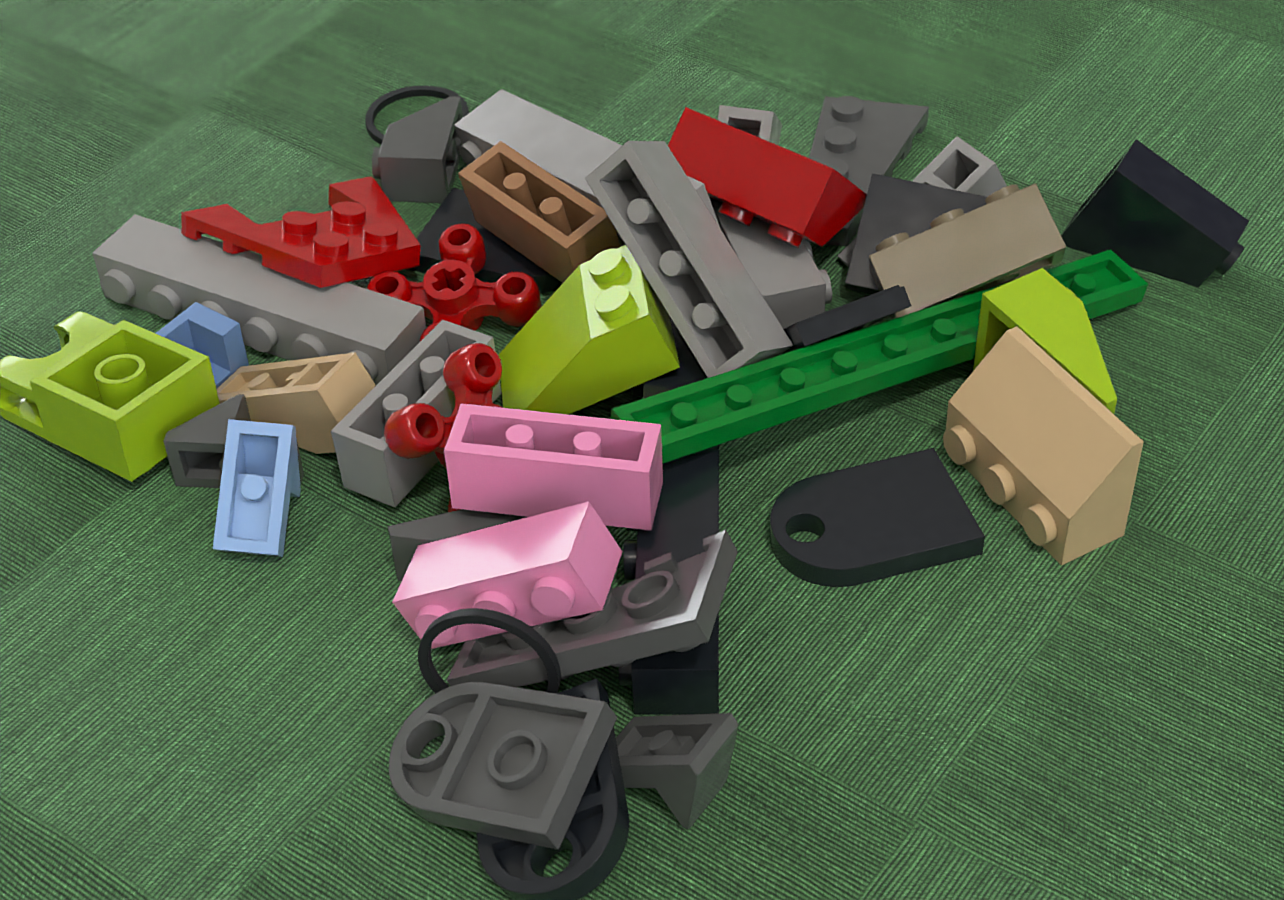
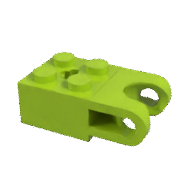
M77 311L53 327L60 339V351L42 358L26 359L7 355L0 360V416L131 482L167 457L163 441L168 431L220 404L209 356L126 320L113 325L86 312Z

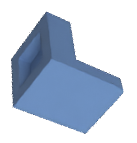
M197 302L193 303L155 333L209 356L216 389L238 368L249 366L240 323Z

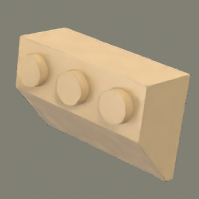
M1016 326L1007 330L949 400L946 430L943 435L944 448L954 463L962 465L984 487L986 494L994 503L1002 505L1023 526L1030 540L1036 545L1042 546L1062 566L1124 536L1144 441L1021 329Z

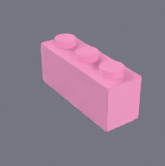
M460 404L444 449L452 508L531 517L590 502L606 526L652 530L663 485L661 424Z
M585 502L418 545L392 603L420 640H422L430 624L437 618L460 609H488L512 616L530 627L603 610L623 551L591 503ZM484 624L457 625L441 632L433 640L431 649L508 631Z

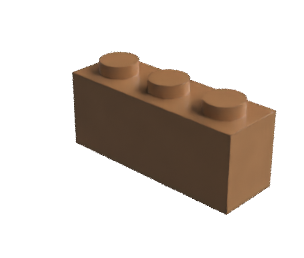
M499 141L458 173L476 222L562 283L580 264L592 260L598 253L607 249L621 247L615 227L603 208L502 141Z

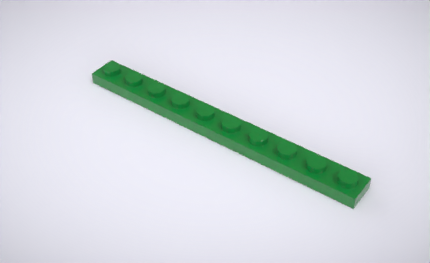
M1111 249L1046 270L1083 301L1089 319L1142 302L1148 287V283ZM1001 285L613 408L610 419L661 424L663 464L974 359L982 294Z

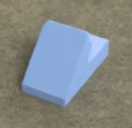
M228 419L213 540L214 550L283 557L290 497H300L301 492L296 427L294 425Z

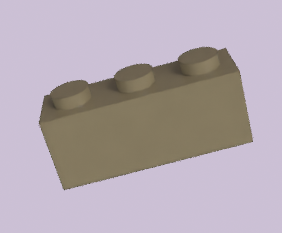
M1036 183L1021 190L1018 185L1006 186L989 195L985 199L986 205L968 213H964L963 209L951 210L935 218L930 223L931 229L913 237H909L906 232L899 233L880 242L875 247L877 252L869 255L870 273L879 292L896 285L904 286L912 305L891 315V319L998 286L1043 268L1046 270L1062 263L1066 245Z

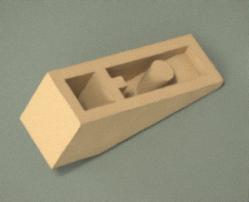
M356 352L241 366L217 388V394L220 404L236 395L244 394L251 421L294 425L296 427L298 447L315 454L335 453L331 430L376 385Z

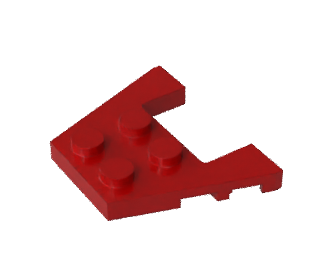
M371 176L329 184L328 205L332 207L330 211L315 214L293 211L285 213L280 221L265 224H256L229 204L181 212V234L185 237L198 240L201 239V235L208 234L223 240V251L227 253L256 252L262 255V266L319 288L372 277L386 271L412 268L420 264L421 244L377 181Z

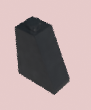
M1136 139L1079 207L1062 232L1061 237L1066 247L1092 255L1111 249L1131 267L1199 287L1215 270L1224 275L1240 257L1245 247L1238 243V240L1249 220Z

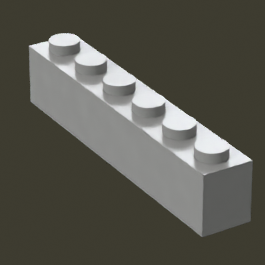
M503 89L453 125L462 143V146L459 147L460 155L467 166L499 141H502L603 208L585 180V177L622 145ZM687 176L719 226L704 183ZM616 230L620 245H626Z
M136 214L92 253L99 274L100 284L106 298L173 320L193 303L197 302L239 322L244 345L287 360L356 352L375 385L419 343L422 332L426 329L424 308L347 282L319 288L262 266V255L250 251L230 254L223 251V242L201 236V239L193 240L181 234V229Z

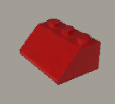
M685 107L668 144L685 174L704 183L709 198L722 203L718 210L719 213L746 226H750L754 217L771 225L767 234L796 248H799L803 239L821 247L824 246L865 205L867 194L834 168Z

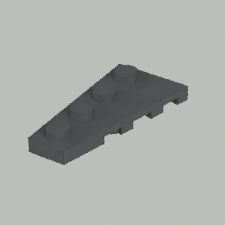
M825 96L809 158L834 168L867 194L872 173L892 177L893 168L898 160L906 158L912 148L914 136L916 133L921 134L928 124L929 107L860 100L853 96L838 98ZM863 209L826 244L847 247L859 229Z
M724 530L704 538L703 547L705 552L678 563L671 552L645 562L644 571L646 575L613 589L610 587L603 610L531 626L548 642L555 652L560 665L561 681L576 673L606 666L621 667L639 658L669 651L685 652L700 644L709 642L738 553L728 532ZM504 632L465 641L447 678V682L450 686L466 682H485L521 687L548 680V675L543 661L532 647L516 635Z

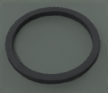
M427 85L409 86L391 91L374 101L367 110L365 117L367 132L375 142L382 145L385 135L375 127L374 120L384 107L397 100L414 96H432L442 99L450 96H461L442 87ZM461 97L463 117L469 114L467 103Z
M478 608L452 611L432 622L420 642L418 649L419 668L426 683L435 694L450 686L444 682L434 667L431 656L432 642L441 632L462 624L494 626L508 631L525 641L539 655L546 668L548 687L545 692L555 694L558 692L561 670L555 652L548 642L532 627L507 614Z

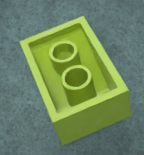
M626 245L617 249L604 250L593 257L592 260L580 264L498 354L503 368L500 379L503 408L567 415L680 368L670 316Z
M1041 268L982 294L973 371L1003 334L1017 326L1113 414L1115 413L1117 396L1083 301L1069 288L1062 285L1045 269Z

